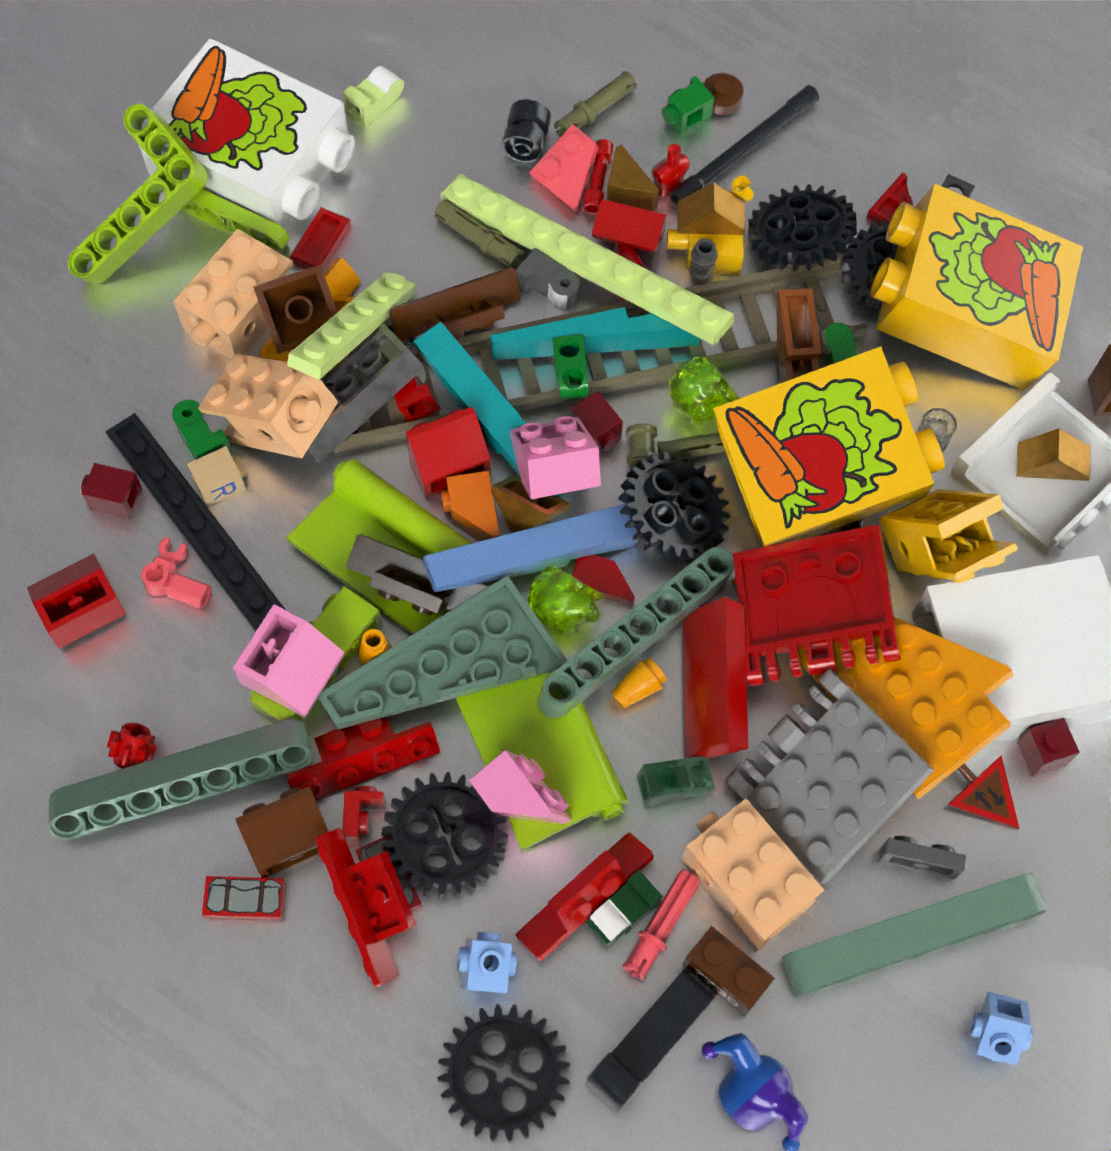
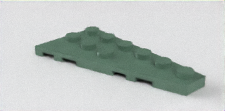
M507 575L323 690L318 699L336 727L342 729L554 672L568 660Z

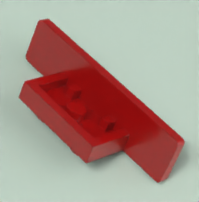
M383 717L346 728L331 730L326 734L315 737L314 740L322 762L292 772L286 778L290 789L296 787L305 789L310 786L313 796L317 800L436 755L440 752V748L431 722H426L394 734L388 718Z
M337 828L316 837L319 857L326 865L333 883L334 895L342 905L348 920L349 932L356 940L363 958L364 970L371 978L374 987H378L399 975L385 938L408 930L417 924L388 852H382L355 864L341 828Z
M631 833L625 834L608 851L605 850L551 898L547 902L548 905L516 933V938L537 960L542 961L579 928L602 904L622 888L633 874L647 866L654 859L652 851Z

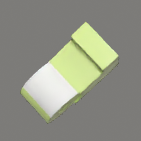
M382 65L376 67L367 79H364L356 87L353 85L348 86L342 92L345 113L366 129L399 98L404 88L403 80Z

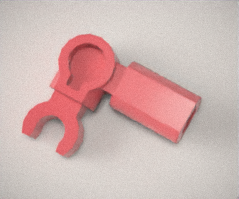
M165 537L159 544L158 550L160 555L142 569L141 579L146 591L156 597L167 594L169 598L201 610L205 609L211 598L212 587L176 573V565L182 564L188 557L187 545L182 543L178 551L170 553L168 551L172 545L170 539Z

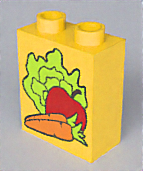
M934 184L916 206L906 202H902L899 205L886 233V241L898 245L895 259L889 257L885 259L875 276L870 292L871 297L883 301L876 329L1025 390L1059 360L1083 246L938 184Z
M880 346L713 408L715 425L761 547L811 538L928 495L934 485L931 474L944 470L945 463L933 431L928 428L915 433L905 407L918 402V393L911 372L904 361L888 366Z

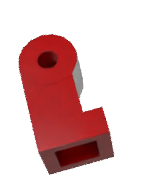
M424 369L394 395L398 409L408 422L419 420L441 410L437 396L427 383L424 384L426 379Z

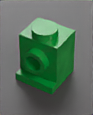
M697 76L690 78L689 86L684 89H677L668 97L667 106L661 110L663 119L681 135L712 117L715 97Z

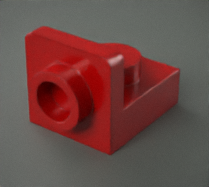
M357 786L354 788V791H344L342 832L348 846H361L362 834H368L369 811H363V809L386 808L384 792L377 791L376 787Z

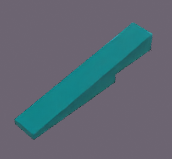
M625 307L490 335L493 360L554 356L553 337L581 334L584 336L585 354L699 346L700 338L653 313L628 318ZM565 346L559 351L561 355L579 352L578 348L574 346Z
M439 322L415 339L412 344L462 410L470 407L474 408L483 437L497 455H503L520 477L510 437V429L520 428L526 422L443 323ZM562 493V494H556L555 496L560 497V496H562L564 493Z

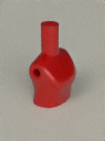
M677 144L669 145L667 158L661 160L651 170L653 183L659 189L658 196L660 197L669 196V193L684 181V175L689 169V159L685 154H681V147Z

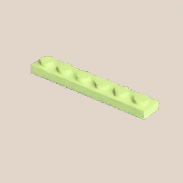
M385 272L289 353L287 366L320 380L391 316L390 308L406 303L414 296L416 284L405 280L400 274Z

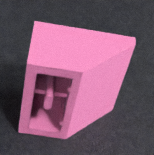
M563 416L557 418L554 422L543 424L526 423L520 428L510 429V437L521 481L531 499L601 486L599 447L579 417Z
M274 604L233 666V670L240 684L306 717L343 658L344 651L306 620Z
M505 750L469 780L492 812L516 819L567 824L572 820L565 811L569 807L565 798L555 788L551 791L542 780L546 777L543 769L534 759L528 760L523 754L518 756Z

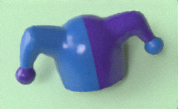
M742 1033L733 1034L716 1043L712 1041L704 1043L701 1052L706 1059L712 1060L721 1053L730 1056L734 1063V1067L719 1085V1097L723 1108L730 1118L738 1125L753 1131H759L779 1118L788 1127V1135L783 1139L782 1147L785 1151H798L800 1147L799 1137L808 1122V1115L801 1102L793 1093L792 1079L785 1066L771 1056L759 1054L753 1043Z

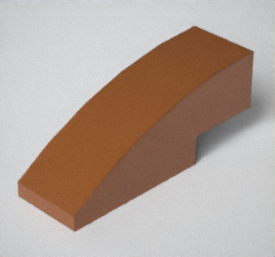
M812 288L778 290L777 353L780 383L819 369L818 358L822 353Z

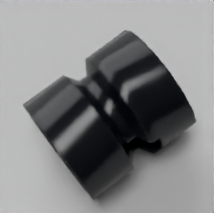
M529 99L518 100L513 103L502 140V150L509 158L518 162L532 163L540 160L543 156L546 135L548 134L551 122V113L545 105Z

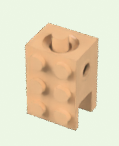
M237 229L173 301L183 330L190 334V337L200 346L206 347L208 345L229 359H232L235 354L245 355L268 328L253 287L283 277L293 266V261Z
M235 354L226 364L225 370L214 386L208 390L205 399L198 409L202 413L227 418L230 423L225 429L224 434L229 443L302 458L339 402L321 380L287 366V362Z
M744 799L722 818H719L714 811L704 816L696 824L701 834L686 845L681 858L684 866L689 872L697 876L699 884L756 952L812 907L817 901L815 898L824 892L822 886L747 799Z

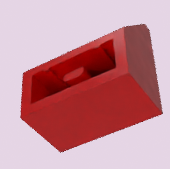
M473 407L465 410H453L444 418L433 422H421L411 430L406 431L410 466L425 499L447 490L446 477L489 471V475H491L489 453Z
M95 554L27 587L31 601L42 623L59 649L126 615Z

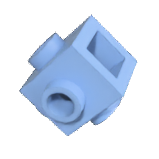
M478 932L477 939L466 938L465 947H459L457 955V971L462 972L461 987L466 990L507 993L509 976H514L517 962L516 952L511 951L512 944L501 942V934ZM489 956V964L484 967V959Z
M987 992L981 1012H974L970 1023L969 1033L970 1036L975 1037L977 1055L984 1056L994 1062L1003 1061L1017 1065L1022 1050H1029L1033 1036L1028 1002Z

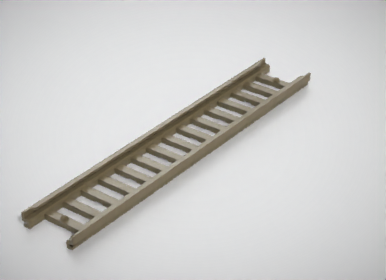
M838 255L835 262L828 258L825 259V267H820L817 263H813L810 271L806 269L805 265H800L799 269L794 272L791 265L783 270L777 268L685 288L725 309L723 302L740 298L756 345L739 349L732 327H730L720 339L723 353L706 356L700 339L699 346H687L691 360L673 363L669 348L653 349L659 367L642 371L640 370L634 350L619 351L626 374L610 378L607 377L601 354L588 353L585 356L593 379L592 382H588L589 396L597 391L600 394L778 355L777 341L771 342L755 297L758 294L772 291L777 305L778 290H787V288L804 285L805 289L812 288L817 323L820 328L818 332L820 333L824 328L833 324L834 321L819 281L842 275V256ZM629 301L467 335L456 340L470 357L480 355L486 376L507 399L497 360L492 359L490 335L625 307L628 318L652 313ZM864 323L854 326L848 325L853 332L854 338L866 335L869 329L868 325H864ZM415 347L408 348L425 367L426 379L424 384L427 383L434 392L427 367L429 365ZM550 356L555 369L554 356ZM516 359L527 395L515 399H507L517 412L582 399L560 400L559 389L541 393L532 359ZM393 396L387 401L392 426L372 430L370 419H368L357 429L358 433L350 435L334 449V453L406 438V431L411 430L415 425L421 422L436 421L444 418L447 414L440 415L438 411L426 416L424 419L406 422Z

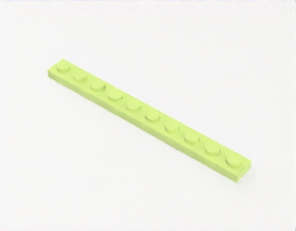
M462 174L440 193L441 201L448 200L482 225L499 231L503 236L532 251L534 248L538 249L565 266L568 270L713 346L734 324L733 313Z

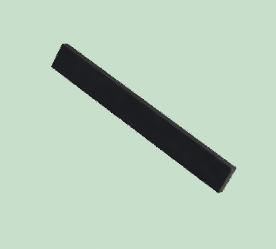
M136 413L105 431L110 441L255 632L274 604L286 610Z

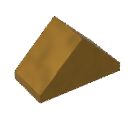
M622 145L617 146L608 180L606 200L649 211L657 210L659 189Z
M713 182L678 201L677 233L745 235V203Z
M1060 428L1018 442L1016 477L1089 481L1091 446Z
M517 475L492 485L491 492L512 533L536 527L570 510V503L555 495L531 499L522 484L521 478Z

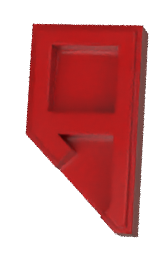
M902 172L868 210L866 218L881 227L883 220L890 224L895 211L902 202L913 205L905 173Z
M597 555L577 558L569 581V587L633 606L635 596L615 561Z

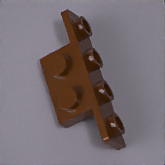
M509 267L390 308L389 311L395 335L400 341H404L424 334L439 322L443 323L455 339L463 337L464 332L473 329L483 330L492 327L494 322L505 318L504 305L521 299L518 279L515 274L516 270Z

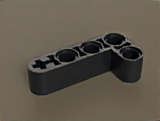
M687 966L613 1052H609L586 1079L585 1086L616 1114L717 996L718 992Z

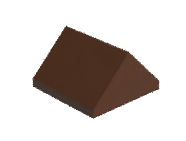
M320 264L253 287L278 354L296 348L337 313Z

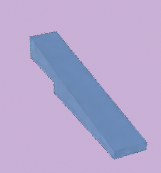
M622 504L425 555L422 561L433 591L439 592L499 580L507 575L515 577L565 567L571 559L634 547L639 539L633 540L632 538L637 532L635 527L625 528L624 526L630 520V516L620 514V510L626 505Z

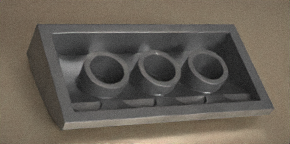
M384 323L321 380L339 403L307 450L319 463L425 368Z

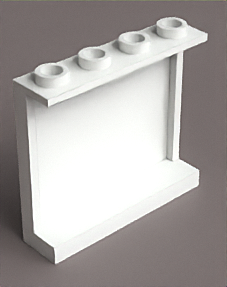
M1051 372L958 457L951 471L972 492L999 494L1004 509L997 513L1046 556L1056 547L1064 550L1077 536L1073 531L1079 525L1086 528L1100 513L1096 508L1102 502L1106 506L1111 503V438L1055 392L1061 380ZM1060 428L1091 446L1089 481L1016 477L1018 442Z

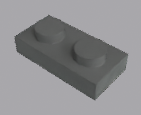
M894 836L893 839L888 838L881 847L879 862L956 879L964 871L966 855L955 853V849L951 846L934 844L932 847L917 844V840L911 837Z

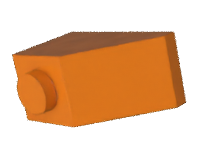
M489 471L446 477L447 490L441 491L443 511H451L453 525L477 541L499 537Z

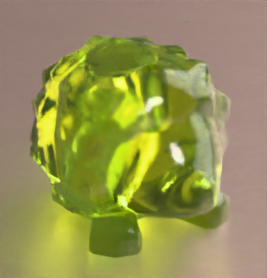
M697 356L692 361L684 362L675 370L674 376L669 380L671 387L669 395L673 406L681 410L689 423L705 425L708 421L715 420L713 408L740 399L727 384L717 368L705 357L700 358Z
M554 565L545 567L542 574L537 575L529 587L530 593L527 602L543 625L551 627L560 635L577 633L580 626L587 622H595L600 617L599 610L594 601L602 600L604 595Z

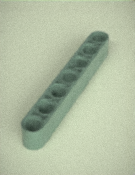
M713 547L707 550L552 672L545 679L537 699L538 708L541 713L550 718L565 716L683 621L689 614L719 592L734 570V560L731 552L721 547ZM710 567L716 568L720 573L714 572ZM684 586L690 587L695 593L687 591ZM658 607L666 608L670 614L662 612ZM631 627L640 628L645 634H637ZM604 648L614 649L619 656L610 655ZM577 670H587L592 675V678L583 677ZM558 691L563 694L565 699H555L549 692Z
M296 719L283 720L61 787L55 790L49 797L50 832L55 837L71 839L299 770L305 767L312 758L307 727L303 722Z
M1026 873L800 948L784 955L782 960L795 995L802 996L1025 921L1048 911V908L1033 874Z

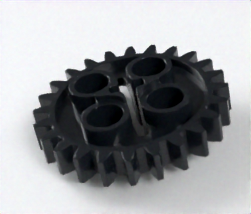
M808 184L805 190L800 191L797 185H794L793 192L790 193L785 189H781V196L779 197L770 194L769 203L760 201V210H752L753 219L748 220L749 243H751L752 251L758 252V259L767 258L769 266L779 262L780 270L785 269L788 264L792 265L794 272L799 269L800 265H805L808 271L811 270L813 263H817L820 267H825L824 260L827 258L834 262L837 261L836 252L846 254V245H853V236L857 235L856 212H853L852 203H846V196L837 197L835 189L826 194L824 186H820L816 191H812L811 184Z
M883 220L880 229L872 223L868 231L861 229L857 237H853L854 244L848 245L847 253L843 255L844 262L841 266V271L845 272L842 283L850 284L847 294L857 293L858 297L855 304L867 303L866 313L868 314L873 309L878 310V318L883 301L871 297V287L882 263L888 257L895 259L898 245L886 241V233L889 226L886 220Z
M664 451L659 457L652 453L647 459L642 458L626 474L627 479L620 486L625 491L618 497V500L626 503L620 510V514L630 516V520L624 526L625 528L635 527L637 532L632 538L633 540L640 538L645 540L643 550L646 551L651 546L656 548L655 558L658 559L664 553H667L669 563H673L679 557L682 564H686L691 559L696 560L707 550L717 547L724 541L722 535L729 530V527L724 523L731 515L722 510L729 504V501L719 499V495L724 491V488H714L712 484L717 477L714 475L707 478L704 475L705 465L697 470L694 468V458L691 457L684 463L681 453L678 452L671 459L669 453Z
M446 772L443 782H438L434 773H430L428 785H424L419 778H416L414 782L415 791L413 792L405 786L402 787L401 795L404 801L393 798L391 800V807L396 812H385L384 821L391 826L382 827L381 836L391 840L383 843V852H394L390 859L393 866L399 864L401 866L397 872L398 879L409 875L411 877L409 889L412 890L421 883L424 885L423 896L426 897L432 887L437 888L439 899H443L446 889L450 888L454 896L459 898L461 886L463 885L471 893L475 892V879L477 878L480 882L486 884L489 880V875L485 869L496 872L499 863L493 857L503 858L506 851L503 847L497 845L507 841L508 834L498 831L505 827L506 818H495L498 813L492 812L473 785L470 788L465 786L466 778L463 774L457 783L452 782L450 772ZM449 803L457 804L463 813L459 816H450L445 813L443 806ZM428 806L434 807L443 832L445 834L452 833L450 845L459 859L462 860L463 863L461 865L456 864L447 839L444 836L437 837L439 824L432 813L427 810ZM414 820H422L428 825L429 829L419 834L411 831L408 824ZM467 836L475 837L480 842L481 847L476 850H468L461 844V839ZM438 853L446 859L447 864L443 867L435 868L428 864L426 857L430 854Z
M496 1004L494 1016L491 1017L487 1015L483 1008H480V1021L475 1023L470 1017H464L467 1030L463 1032L457 1028L452 1029V1033L458 1040L457 1043L444 1042L443 1044L444 1049L451 1056L450 1058L438 1059V1064L448 1069V1073L438 1076L437 1081L438 1083L449 1085L450 1088L441 1094L442 1100H455V1103L448 1110L449 1114L452 1116L462 1111L464 1115L461 1119L460 1127L465 1128L471 1122H474L476 1124L474 1136L477 1138L486 1128L490 1130L491 1142L496 1141L499 1131H505L508 1143H512L514 1130L518 1129L524 1138L527 1139L529 1138L528 1125L533 1123L542 1131L544 1125L541 1116L545 1114L551 1118L556 1117V1112L550 1104L552 1102L564 1103L565 1097L557 1092V1088L568 1087L570 1082L568 1079L559 1076L560 1072L570 1069L569 1062L558 1061V1057L566 1052V1047H553L552 1043L558 1037L557 1030L545 1034L543 1031L547 1020L543 1018L536 1024H533L531 1022V1009L521 1018L517 1017L516 1005H512L509 1015H503L500 1005ZM491 1035L500 1036L505 1041V1048L498 1055H489L482 1048L484 1040ZM535 1052L540 1055L543 1062L541 1068L532 1073L524 1071L519 1065V1060L523 1054ZM474 1055L478 1056L497 1068H502L505 1063L511 1065L510 1069L513 1075L532 1081L538 1087L536 1090H531L507 1077L503 1083L497 1081V1073L494 1070L472 1063L470 1058ZM474 1073L483 1074L489 1081L488 1087L481 1094H471L465 1088L467 1078ZM511 1090L520 1091L526 1098L524 1107L517 1112L508 1111L502 1104L504 1095Z

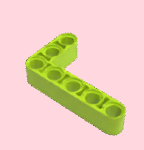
M134 104L126 110L123 118L124 126L159 169L70 254L68 258L70 273L77 278L91 283L99 284L106 281L202 190L207 182L208 177L205 167L161 115L142 104ZM148 118L147 126L142 129V123ZM169 142V149L162 155L164 145ZM190 167L188 177L183 180V172ZM165 190V198L159 203V195ZM141 213V220L139 224L135 226V218L137 217V215ZM116 237V245L111 249V241ZM92 260V268L87 272V264Z

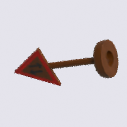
M1002 755L978 777L975 776L965 763L961 765L957 770L970 784L948 806L1015 829H1020Z

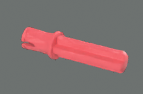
M687 870L679 871L646 929L638 932L637 935L640 939L627 961L622 965L626 972L632 970L630 975L645 980L646 974L659 952L666 950L665 941L699 885L696 875Z

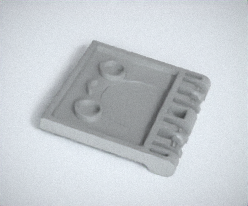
M830 668L818 680L838 700L834 702L816 685L808 691L811 697L828 711L818 720L804 704L798 702L792 708L811 729L806 732L794 719L786 714L768 733V736L787 755L782 758L764 740L757 746L759 753L776 767L766 775L753 760L746 758L740 764L759 785L756 786L737 768L725 779L739 796L751 803L780 839L821 883L825 884L934 771L898 733Z

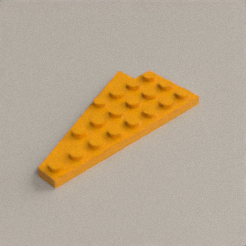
M734 578V579L731 581V583L733 584L734 588L737 590V588H736V578ZM894 617L901 660L885 663L880 636H875L879 663L870 665L866 659L865 639L852 640L856 663L854 668L846 669L841 643H836L834 645L837 653L838 671L835 673L934 769L933 773L913 792L914 796L919 800L1011 727L1010 721L987 696L1014 675L1012 669L1003 663ZM802 649L800 653L803 667L810 674L806 649ZM823 674L811 676L834 702L838 700L818 680Z

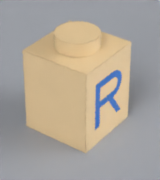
M227 446L187 463L192 478L207 507L246 490L242 477L248 475L239 456L232 458Z

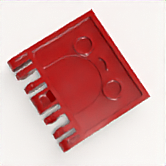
M879 524L733 553L738 603L744 605L746 677L749 686L766 683L763 656H766L770 682L780 681L781 670L777 654L789 652L791 673L794 678L803 677V663L800 653L802 649H806L807 663L811 676L824 674L828 668L836 672L838 671L837 653L834 645L836 643H841L845 668H854L856 657L852 647V640L865 639L866 659L870 665L879 663L875 636H880L885 663L901 660L882 532Z

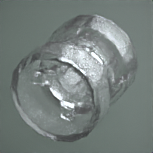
M933 408L923 415L916 433L930 428L943 453L956 431V419L948 410Z

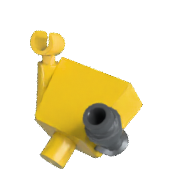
M744 175L738 176L732 181V192L727 190L743 202L750 201L754 196V191L748 187L751 185V181ZM667 229V249L686 250V266L691 270V274L695 278L704 280L711 277L712 273L740 276L744 258L743 235L678 234L676 229Z

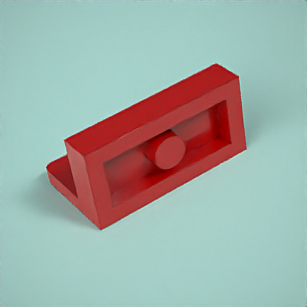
M601 199L592 229V237L649 252H656L659 241L662 242L665 232L666 214Z

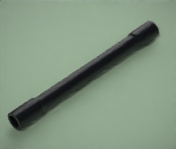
M811 85L804 87L790 98L783 107L702 170L674 188L669 193L672 203L677 207L679 200L712 183L789 121L800 116L819 101L817 90Z

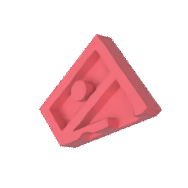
M572 124L529 174L537 183L577 215L581 209L580 200L584 187L588 185L591 175L590 167L595 161L598 146L596 142Z

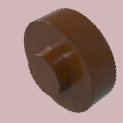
M717 73L709 76L704 81L703 85L715 97L712 113L726 115L735 112L740 107L744 90L742 83L735 76L727 73Z

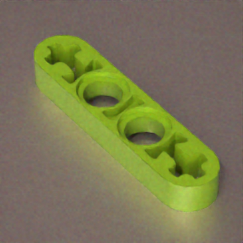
M204 189L200 190L181 209L230 234L239 229L278 253L282 252L290 240L285 229L275 222Z

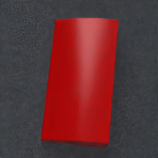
M724 597L698 608L682 621L684 762L689 764L749 749L744 605Z

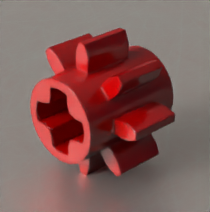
M126 723L121 726L120 732L111 731L107 747L110 749L108 756L113 757L114 764L122 769L141 764L144 761H151L157 748L154 744L155 736H151V731L142 724Z

